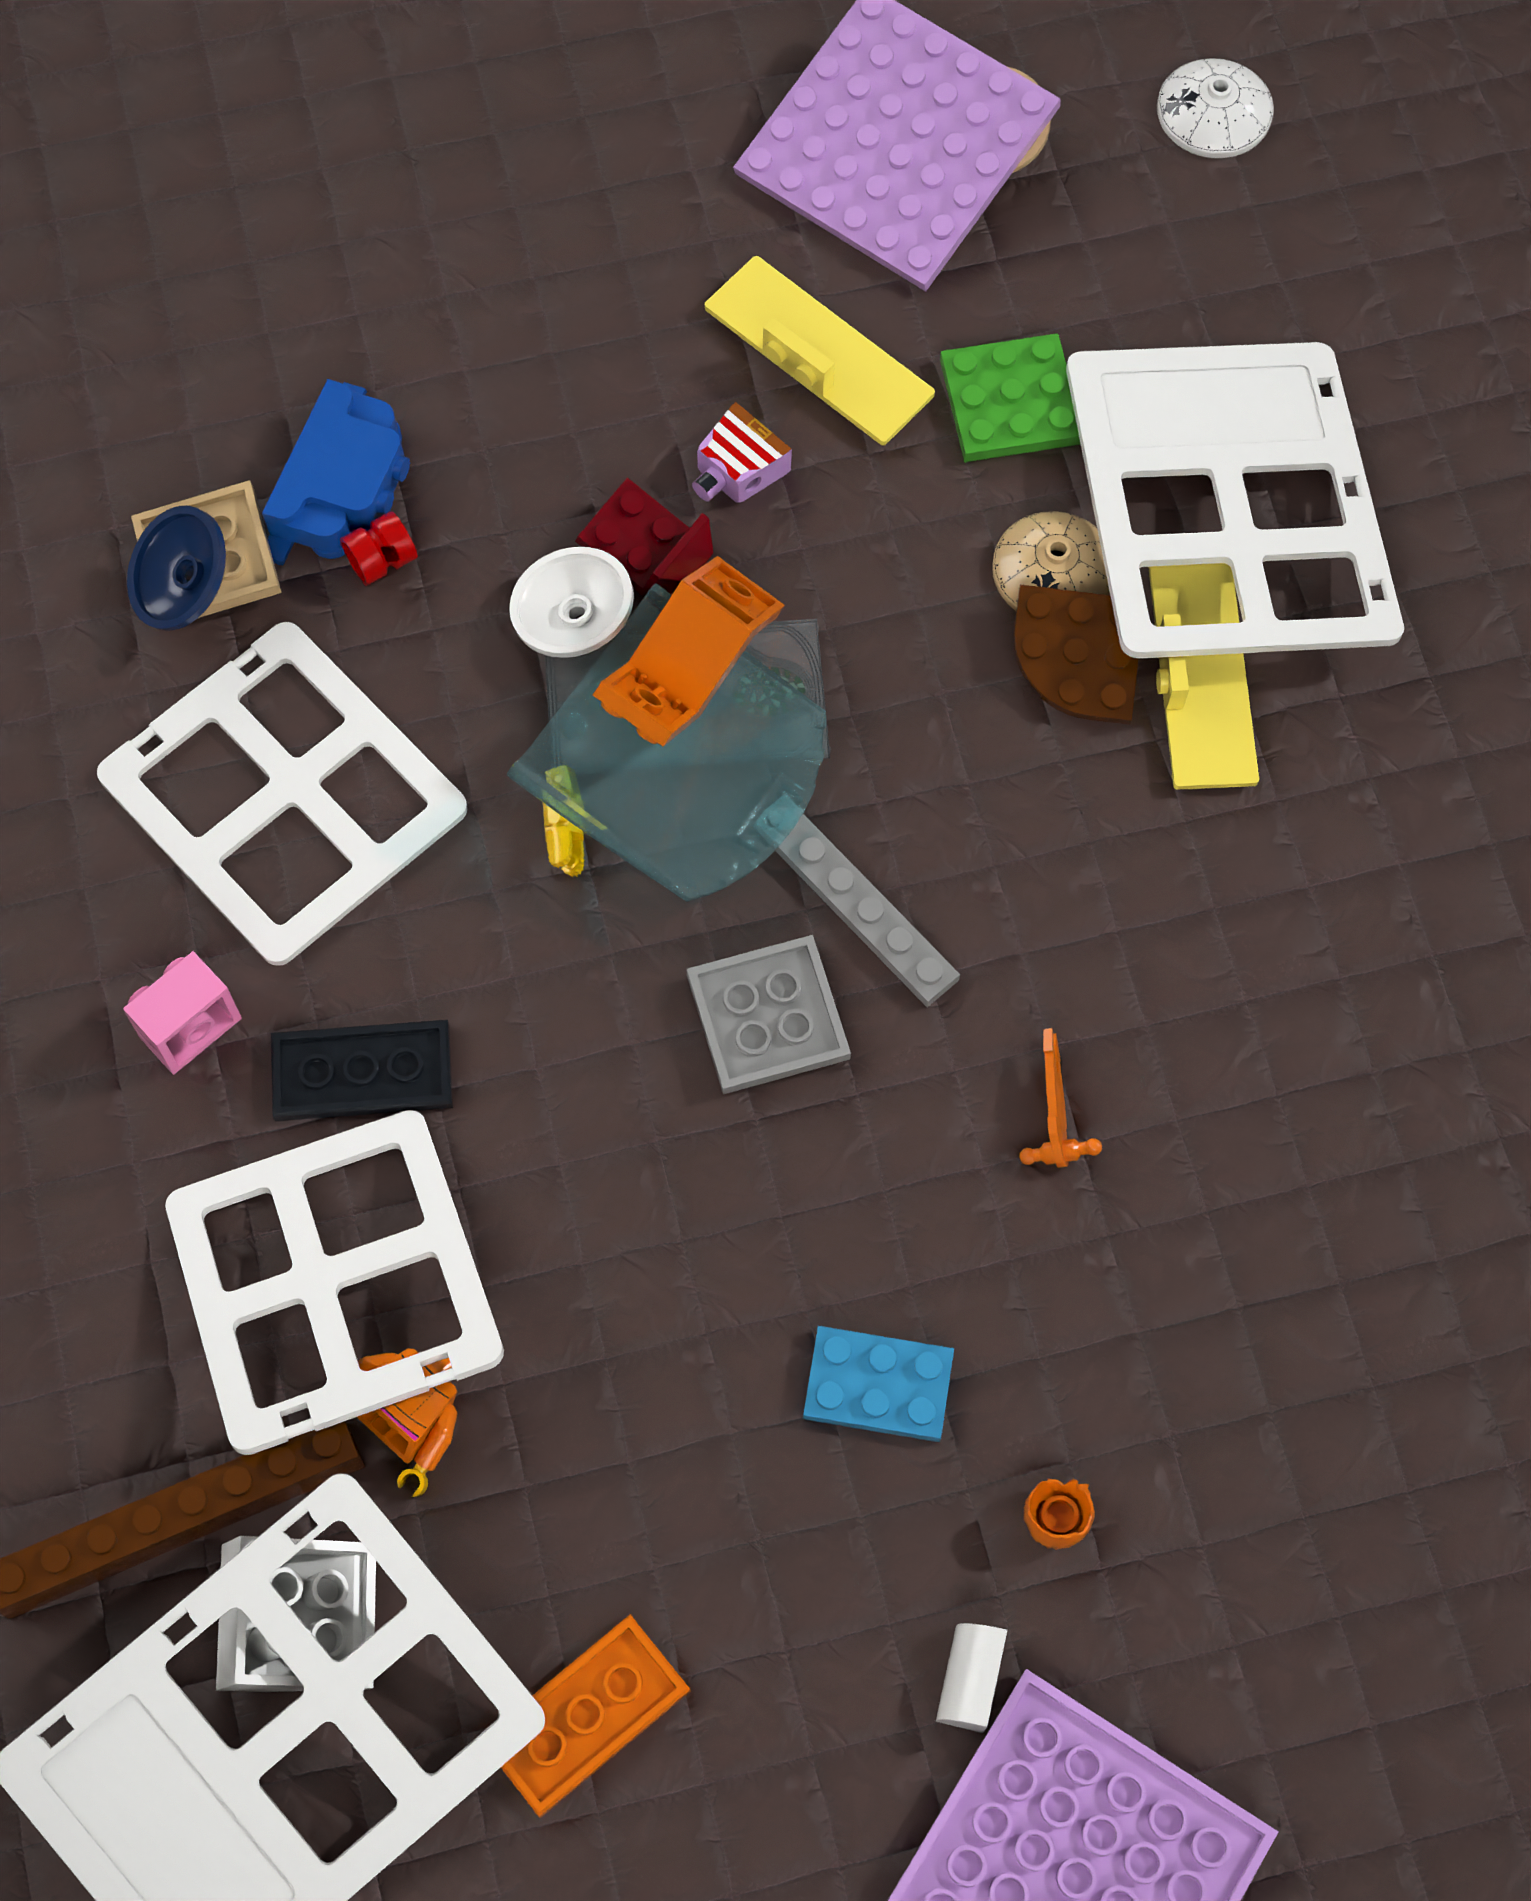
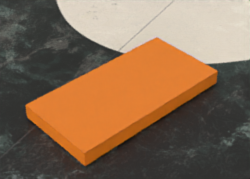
M630 1614L532 1695L544 1711V1727L534 1739L501 1766V1769L538 1817L541 1818L691 1690Z

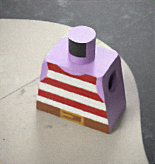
M735 402L700 444L697 450L698 469L702 475L692 483V487L696 494L706 502L710 501L721 490L735 502H743L791 471L792 449Z

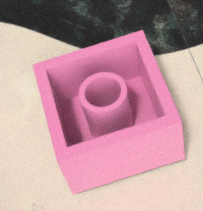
M194 951L185 958L180 957L172 961L164 970L162 977L151 986H144L138 989L123 1008L139 1038L173 1075L242 1019L226 985Z

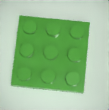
M1058 333L941 351L940 363L964 462L1081 444L1066 372L1067 365Z

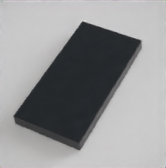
M448 1020L271 1033L272 1111L274 1121L453 1108Z

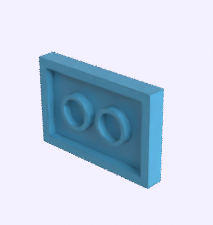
M818 1326L803 1419L940 1442L954 1348Z

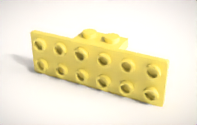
M754 256L705 302V310L880 445H886L934 398V388L759 256Z
M1215 563L1151 566L1148 568L1155 626L1240 623L1235 583L1229 565ZM1244 654L1159 657L1160 669H1157L1156 683L1158 694H1163L1173 787L1181 790L1256 786L1259 782Z

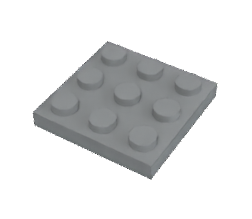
M813 935L687 969L688 981L723 1094L851 1059L849 1045Z

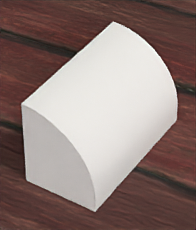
M967 1623L956 1626L936 1722L980 1733L985 1731L988 1726L1007 1630Z

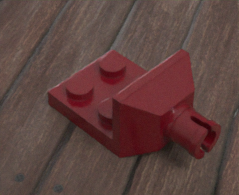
M628 477L575 540L581 547L599 549L615 557L626 569L633 589L645 599L671 597L681 580L708 563L713 554L709 517L702 513L689 528Z

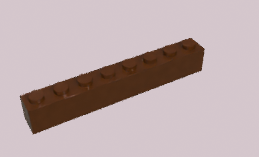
M347 1421L318 1431L306 1432L288 1439V1442L254 1454L242 1455L0 1558V1614L9 1620L316 1489L335 1474H351L365 1468Z

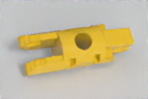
M562 766L544 773L542 804L545 841L551 865L557 868L562 867L561 870L565 874L578 877V874H581L585 861L583 859L584 832L581 798L574 771L567 766Z

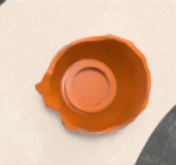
M1048 1479L1037 1484L1025 1501L1023 1517L1030 1535L1036 1542L1048 1549L1058 1550L1069 1548L1084 1539L1091 1529L1095 1516L1093 1502L1088 1490L1089 1484H1078L1076 1479H1072L1065 1484L1055 1479Z

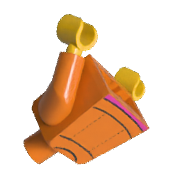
M408 1348L399 1354L391 1352L365 1356L358 1361L361 1370L370 1371L418 1354L415 1349ZM449 1358L422 1368L425 1377L450 1369L452 1366ZM450 1381L429 1388L430 1391L357 1417L406 1464H409L414 1459L416 1462L414 1468L402 1471L397 1479L398 1487L402 1488L409 1475L415 1474L419 1477V1488L412 1497H419L424 1494L428 1487L427 1471H434L452 1442L457 1419V1411L453 1402L458 1391Z

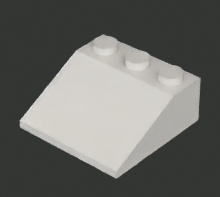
M239 1536L222 1544L221 1567L257 1537ZM292 1539V1540H293V1542L296 1544L300 1539ZM312 1540L271 1575L270 1582L334 1660L344 1659L375 1633L376 1560L361 1542ZM231 1608L219 1618L216 1691H304L301 1681L240 1608ZM374 1680L365 1689H373Z

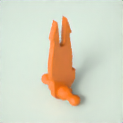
M1052 1028L1043 1029V1052L1045 1053L1046 1093L1049 1116L1047 1121L1050 1142L1043 1143L1040 1148L1022 1149L1019 1158L1025 1165L1042 1161L1046 1165L1056 1164L1058 1168L1068 1167L1071 1161H1078L1081 1155H1098L1102 1151V1143L1096 1138H1091L1084 1142H1078L1074 1138L1067 1139V1120L1057 1034L1053 1033Z

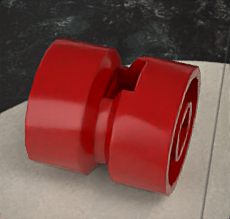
M389 511L371 521L370 530L366 531L360 527L340 538L341 546L350 565L366 586L386 576L388 567L392 566L395 569H399L418 558L416 548L409 533L393 511Z

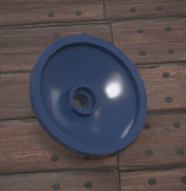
M192 506L173 507L164 511L150 522L139 537L129 562L127 590L130 604L135 614L145 624L165 631L183 628L201 616L215 599L225 573L226 548L222 531L211 515Z

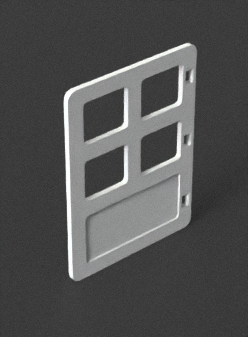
M1311 342L1080 351L1073 353L1069 357L1066 372L1120 646L1125 654L1133 658H1159L1392 646L1399 642L1404 632V624L1335 354L1328 345ZM1330 383L1333 397H1322L1319 385ZM1321 469L1330 472L1343 526L1261 530L1254 526L1242 476L1243 473ZM1183 475H1207L1211 478L1222 531L1137 535L1132 532L1121 479ZM1355 482L1358 496L1347 497L1343 483ZM1343 557L1353 562L1366 616L1285 621L1275 617L1262 562ZM1225 563L1231 567L1243 622L1163 627L1154 626L1150 622L1139 568ZM1381 585L1384 600L1373 601L1369 586Z
M340 1473L324 1481L0 1751V1784L96 1901H347L534 1739L544 1727L545 1714L540 1704L360 1484L352 1476ZM309 1511L317 1526L295 1544L284 1531ZM335 1521H343L347 1524L407 1599L406 1606L342 1660L331 1658L270 1582L271 1575ZM231 1608H240L304 1686L301 1696L239 1748H230L166 1671L168 1660ZM188 1612L190 1618L197 1626L174 1644L163 1632ZM428 1634H435L442 1640L499 1711V1716L494 1723L442 1768L432 1774L425 1772L363 1696V1691L368 1684ZM65 1715L66 1720L74 1729L51 1747L40 1734ZM324 1722H333L337 1725L397 1799V1805L390 1813L338 1858L329 1863L322 1861L259 1783L260 1777Z

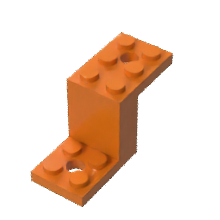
M717 556L681 580L630 660L602 680L593 696L601 701V706L606 712L614 717L624 718L634 725L637 733L643 739L664 747L701 716L752 638L775 620L785 605Z

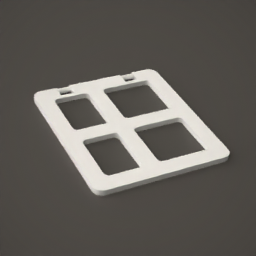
M282 622L271 628L253 642L248 650L235 660H230L152 721L147 729L131 741L128 740L106 757L97 768V776L102 786L268 963L276 966L287 964L457 825L467 813V803L464 795L297 625L290 622ZM258 655L264 664L246 676L240 669ZM285 663L292 664L345 718L341 726L299 758L292 757L239 702L244 694ZM210 722H214L232 738L270 780L267 785L201 837H194L140 779L146 771ZM157 735L163 743L144 757L137 749ZM364 747L374 748L428 804L426 809L384 843H375L320 786L326 777ZM290 807H297L352 864V868L283 925H277L221 867V863Z
M403 1111L173 1191L166 1200L165 1207L228 1439L234 1450L240 1454L250 1455L288 1442V1439L306 1432L330 1427L430 1391L429 1388L455 1379L458 1381L497 1366L503 1358L504 1348L427 1124L422 1114L417 1111ZM391 1149L401 1150L424 1215L423 1223L412 1229L334 1256L325 1255L304 1189L305 1181L310 1177ZM264 1193H269L273 1196L291 1256L292 1268L286 1273L231 1292H226L221 1284L204 1218L209 1212ZM430 1257L438 1259L462 1328L461 1337L452 1342L370 1371L361 1370L338 1299L339 1291L344 1287ZM296 1304H303L306 1306L327 1376V1382L320 1389L266 1408H258L254 1401L235 1333L236 1328L240 1324ZM449 1358L452 1368L425 1377L423 1366ZM306 1408L309 1409L310 1419L284 1427L283 1416Z

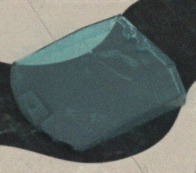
M653 584L614 640L529 749L518 761L514 762L506 776L603 846L688 902L720 891L748 875L761 865L794 829L815 790L819 766L823 762L825 749H822L823 730L826 727V711L744 650L701 716L664 747L643 739L637 733L636 727L626 719L614 717L606 712L601 706V701L594 697L593 693L602 680L630 660L672 596L658 584Z

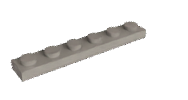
M785 795L753 820L754 830L926 1007H929L959 981L960 974Z

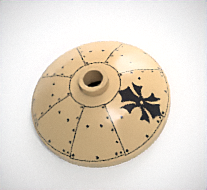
M1056 511L1040 512L1026 516L1010 526L996 546L993 558L995 585L1002 598L1015 611L1017 609L1020 585L1110 595L1097 527L1079 516ZM1051 551H1061L1064 555L1055 556Z

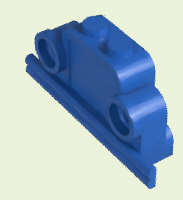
M327 379L262 512L270 534L268 543L275 564L284 565L294 542L311 547L318 556L326 559L344 556L345 553L340 543L341 537L360 527L366 531L370 530L371 521L391 510L394 501L393 492L398 482L405 480L409 471L410 459L404 455L401 444L402 433L395 419L392 407L385 401L366 396V388Z

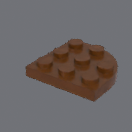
M1020 585L1014 626V650L1024 678H1027L1032 687L1041 695L1042 700L1067 715L1087 720L1130 725L1133 714L1139 658L1130 657L1121 649L1111 596Z

